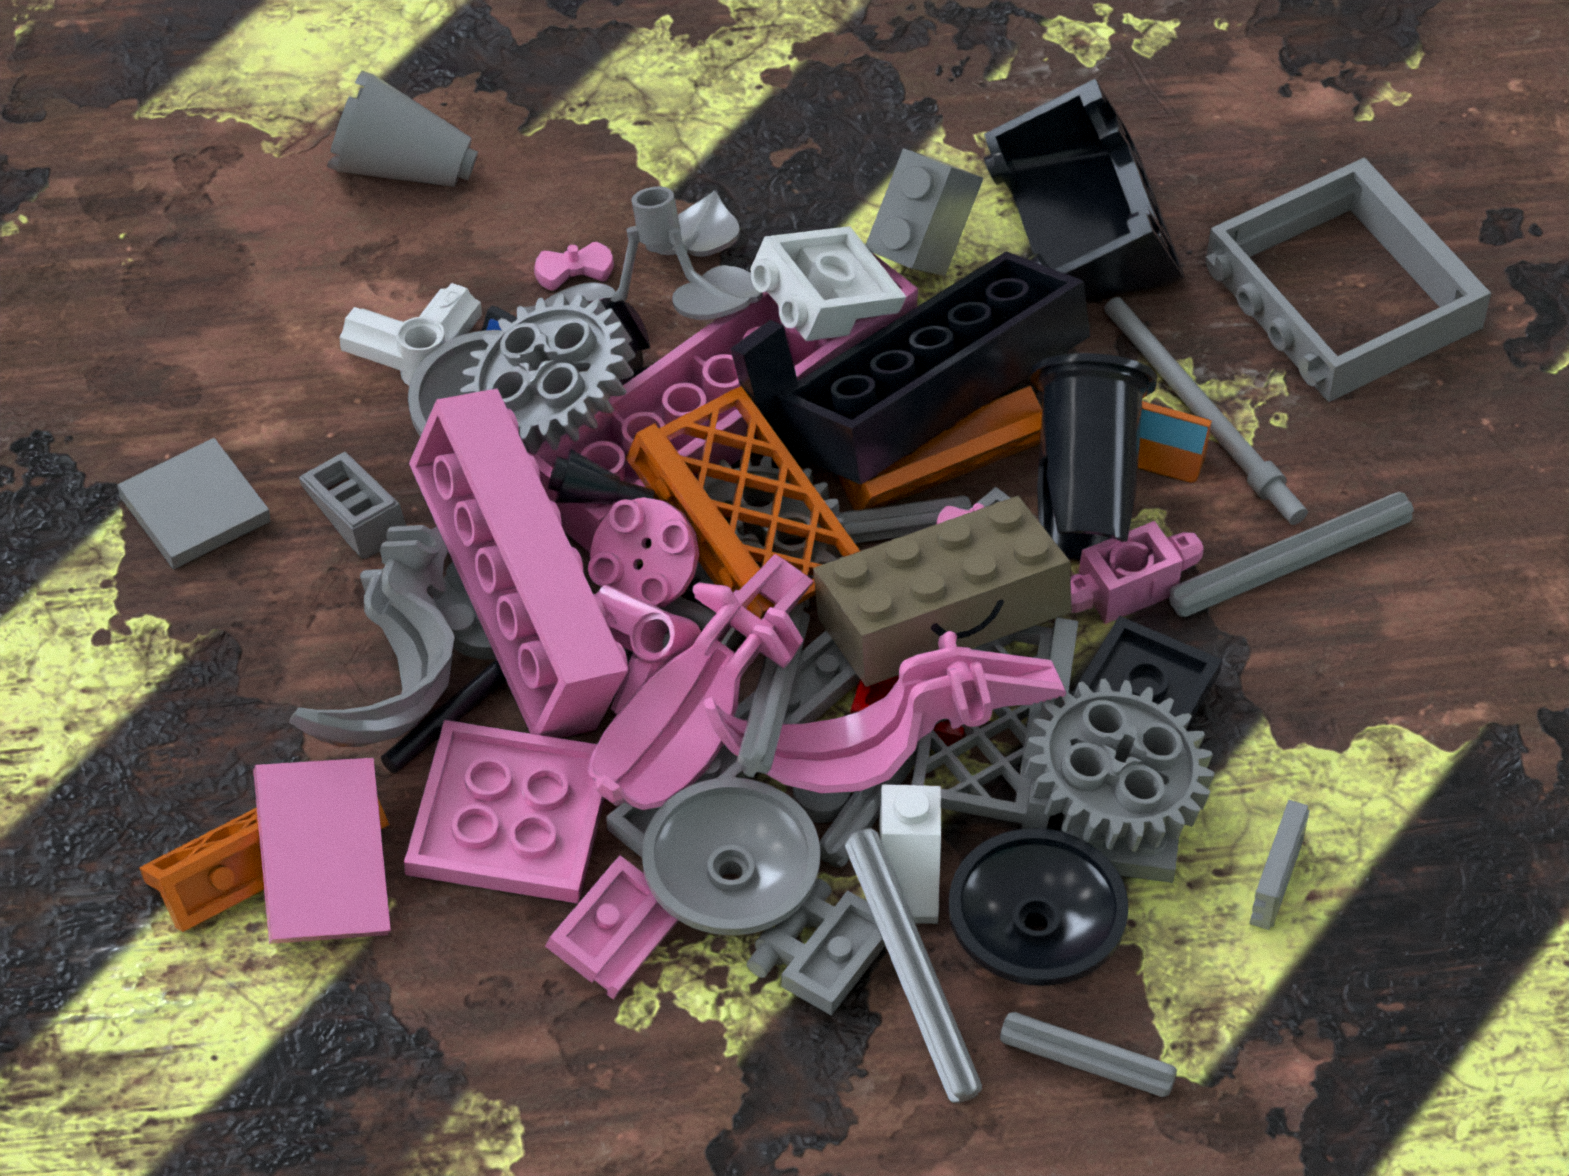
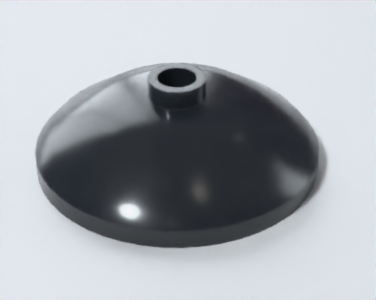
M1028 828L1012 830L994 836L981 843L965 857L955 872L951 883L948 909L951 926L957 940L976 963L989 972L1009 981L1026 985L1049 986L1078 980L1096 971L1108 961L1119 947L1126 930L1128 897L1123 880L1115 866L1094 846L1064 832ZM1031 925H1038L1042 927L1044 930L1034 931L1028 929L1027 927Z

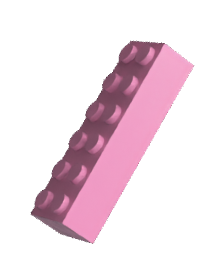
M498 388L437 399L409 465L530 734L563 738L594 731L598 728L628 672L627 656L622 645L619 642H615L605 621V610L601 599L592 593L585 578L583 562L578 550L571 547L561 526L559 508L554 501L549 500L540 481L537 461L526 451L519 435L516 416L511 409L506 408Z

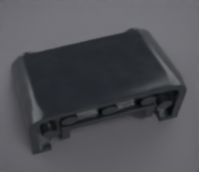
M1096 79L984 133L990 155L984 157L985 165L995 184L999 185L1005 182L1013 194L1034 254L1028 260L1083 280L1086 299L1166 287L1185 278L1137 147L1121 117Z

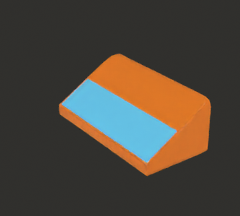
M1142 401L1138 468L1181 481L1195 483L1207 455L1212 420Z

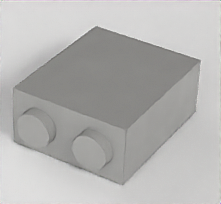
M903 148L867 239L866 247L874 254L911 269L946 276L984 178L935 158Z

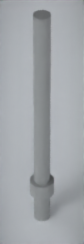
M1120 297L1111 299L1105 305L1104 312L1194 415L1212 420L1210 433L1248 475V485L1262 500L1269 499L1291 525L1300 523L1307 516L1308 510L1285 485L1287 479L1272 461H1264L1127 304Z

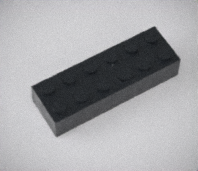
M1010 252L1002 253L796 383L777 393L775 398L784 446L789 453L861 485L875 478L881 471L903 457L914 453L920 446L943 431L951 429L957 422L980 407L991 403L997 396L1014 385L1028 379L1031 376L1032 366L1045 358L1067 354L1070 349L1089 338L1090 329L1084 281Z

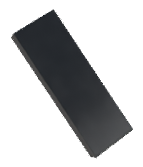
M769 320L730 348L740 386L743 387L783 443L775 395L798 380L784 326ZM791 454L801 469L810 463ZM771 458L772 468L779 469L777 464Z

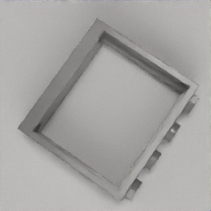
M1365 157L1216 225L1210 230L1206 265L1212 277L1217 281H1222L1237 298L1242 311L1248 316H1253L1267 332L1273 346L1279 351H1284L1299 368L1304 381L1308 385L1314 386L1328 402L1476 332L1484 326L1491 292ZM1351 211L1440 308L1337 356L1249 257Z

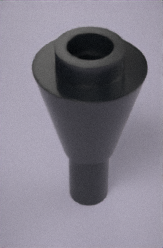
M570 449L567 459L556 457L548 484V489L557 491L555 503L613 504V502L624 499L633 500L642 497L653 499L655 491L620 480V477L573 449Z

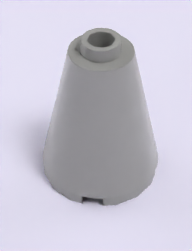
M362 70L355 84L361 85L364 88L360 87L357 98L348 97L330 150L331 153L337 155L328 161L327 167L342 173L455 187L459 178L468 181L478 155V151L470 148L472 138L376 75Z

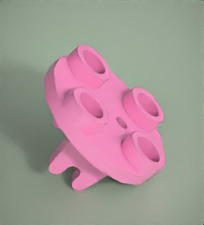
M645 497L633 500H620L611 507L609 513L605 515L594 532L588 564L589 576L600 588L603 585H608L658 608L666 607L684 594L695 576L699 558L696 532L685 514L668 502ZM651 539V547L647 549L646 541ZM642 560L643 567L639 570L637 563Z

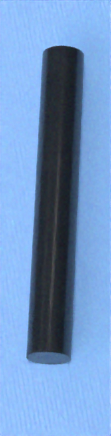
M497 659L381 756L383 765L393 774L399 772L440 737L444 720L458 722L502 685L506 678Z

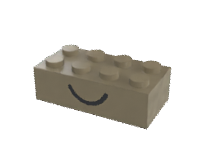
M1019 496L997 502L813 568L818 620L865 687L898 676L900 665L904 660L918 654L939 650V637L948 631L955 632L957 635L956 644L958 647L972 649L1072 612L1070 561Z

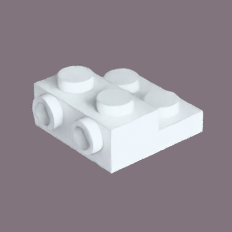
M850 226L765 236L750 269L751 280L755 289L759 292H768L779 306V317L783 325L789 329L796 328L805 341L848 336L856 319L899 313L906 299V295Z

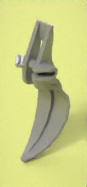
M424 525L390 527L386 535L388 541L382 543L380 548L382 563L385 564V567L383 569L363 570L360 573V579L365 590L364 612L372 622L383 629L398 658L402 684L401 694L370 706L345 710H315L298 707L290 717L289 723L308 735L337 747H366L372 743L399 737L417 726L442 695L449 683L455 635L442 612L436 608L433 598L429 595L440 598L446 590L443 578V565L448 549L437 526L433 529H429Z

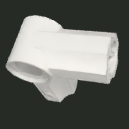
M451 283L448 288L438 291L419 317H414L404 322L363 308L354 307L345 318L344 328L340 335V347L342 351L400 370L401 379L405 384L410 385L417 367L430 352L455 337L469 333L482 315L481 302L470 294L468 288Z

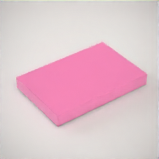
M374 758L255 765L253 772L269 944L388 935L391 928Z

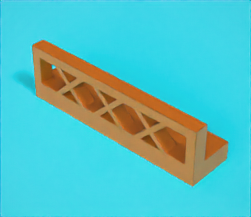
M1028 386L980 407L957 422L951 429L943 431L920 446L914 453L903 457L881 471L875 478L861 485L838 475L839 480L854 510L889 505L1040 444L1042 408L1031 386Z
M378 799L380 828L382 829L388 826L389 822ZM257 807L139 867L145 883L160 892L175 928L184 932L264 890Z

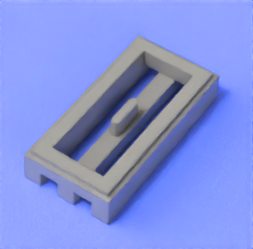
M1288 799L1255 893L1253 912L1249 923L1251 925L1267 930L1270 929V926H1274L1304 840L1310 813L1308 805Z

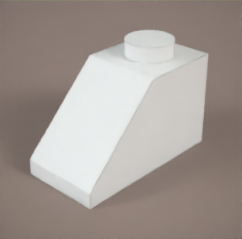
M882 785L879 838L914 922L938 924L941 786Z

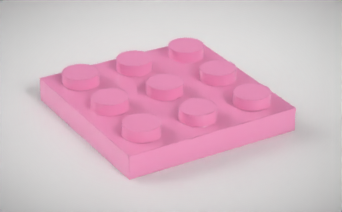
M444 720L405 857V875L579 903L605 798L596 790V781L588 773L591 755L597 744Z

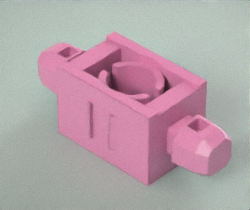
M1153 521L1130 530L1127 542L1111 538L1083 549L1081 552L1079 574L1071 577V613L1091 609L1094 605L1101 615L1103 622L1107 624L1117 620L1119 616L1124 617L1168 599L1171 587L1180 582L1181 571L1197 564L1202 558L1204 550L1202 542L1195 533L1188 532L1166 537L1157 523Z

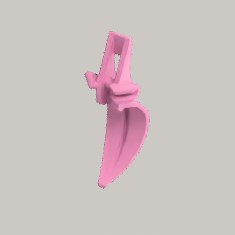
M774 554L739 591L735 590L734 593L728 586L700 582L694 585L692 589L695 594L694 598L716 612V614L700 633L694 645L670 660L645 682L622 707L605 730L591 755L588 766L590 777L596 781L597 792L616 806L627 803L632 807L647 810L662 807L673 795L693 785L710 767L724 745L712 728L703 701L713 697L716 705L725 713L735 716L738 708L740 679L760 652L783 669L790 663L804 639L788 614L813 584L814 580L777 554ZM758 593L775 604L773 608L770 607L762 620L746 609ZM732 627L747 637L736 653L721 643Z
M948 631L939 637V650L915 655L901 663L899 680L887 696L859 712L836 719L804 724H783L772 768L766 775L784 785L818 793L863 791L890 780L916 750L917 742L929 734L939 720L948 719L953 729L959 728L963 724L977 727L990 719L993 709L1006 706L1033 705L1034 702L1038 704L1040 701L1045 702L1047 699H1058L1059 696L1064 697L1066 695V690L1051 660L958 647L956 644L957 635L955 632ZM713 697L704 700L703 702L713 730L730 752L738 756L747 720H741L725 713L716 705Z

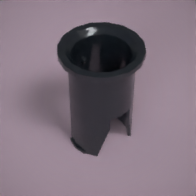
M1061 354L1042 359L1032 366L1030 382L1039 391L1043 392L1037 481L1038 521L1069 561H1080L1083 549L1111 538L1121 542H1127L1137 490L1142 398L1155 391L1157 374L1149 366L1133 359L1108 354Z

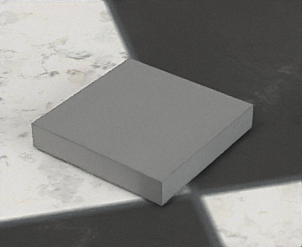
M215 438L117 484L119 497L173 570L271 522L268 507Z

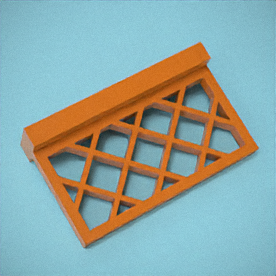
M742 386L725 393L660 428L654 423L636 433L626 460L645 487L655 490L653 496L655 500L668 502L685 514L696 532L699 548L698 562L715 585L728 586L733 593L735 590L739 591L774 554H777L805 575L814 576L813 568L822 565L810 561L814 540L834 545L843 557L860 552L859 548ZM736 407L748 424L746 437L715 429L718 415ZM709 420L708 427L700 425ZM681 434L705 440L701 460L679 455L670 440ZM713 442L743 450L739 471L709 463ZM751 452L771 457L779 467L777 481L747 473ZM693 473H697V474H698L697 479H696V477L694 476ZM706 476L736 484L732 505L712 500L703 489ZM744 486L774 494L770 515L740 507ZM782 496L804 502L811 512L809 525L779 517ZM737 520L768 528L764 549L745 545L735 534ZM776 530L806 538L802 559L772 552ZM755 561L761 562V566L759 567ZM815 581L796 605L816 595ZM758 593L746 609L762 620L770 607L773 608L775 604Z

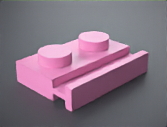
M619 855L550 936L545 947L591 983L594 980L608 991L606 995L614 999L679 920L670 915L657 902L647 885L644 873Z

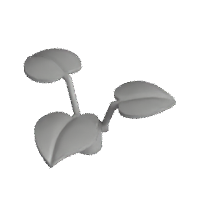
M649 187L637 192L631 200L636 226L626 229L628 245L618 290L615 292L612 287L601 283H582L564 289L544 301L548 307L553 306L555 299L560 293L565 295L570 304L578 294H583L587 301L611 298L610 300L613 302L626 301L638 242L645 244L646 249L651 252H657L662 255L677 254L684 274L690 282L676 289L672 296L675 310L684 317L696 320L724 317L748 307L751 303L760 301L763 297V292L757 291L753 286L750 272L735 266H717L702 276L693 269L688 254L699 257L713 255L729 248L740 237V226L737 219L724 206L716 191H712L709 195L678 214L674 192L666 187ZM535 306L524 307L528 313L535 311Z

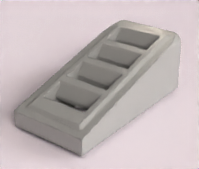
M346 452L335 456L299 477L301 486L349 546L363 559H367L380 551L382 543L388 541L386 535L390 527L406 526L400 504ZM349 478L348 481L338 485L337 487L329 491L327 490L328 488L339 483L340 481Z

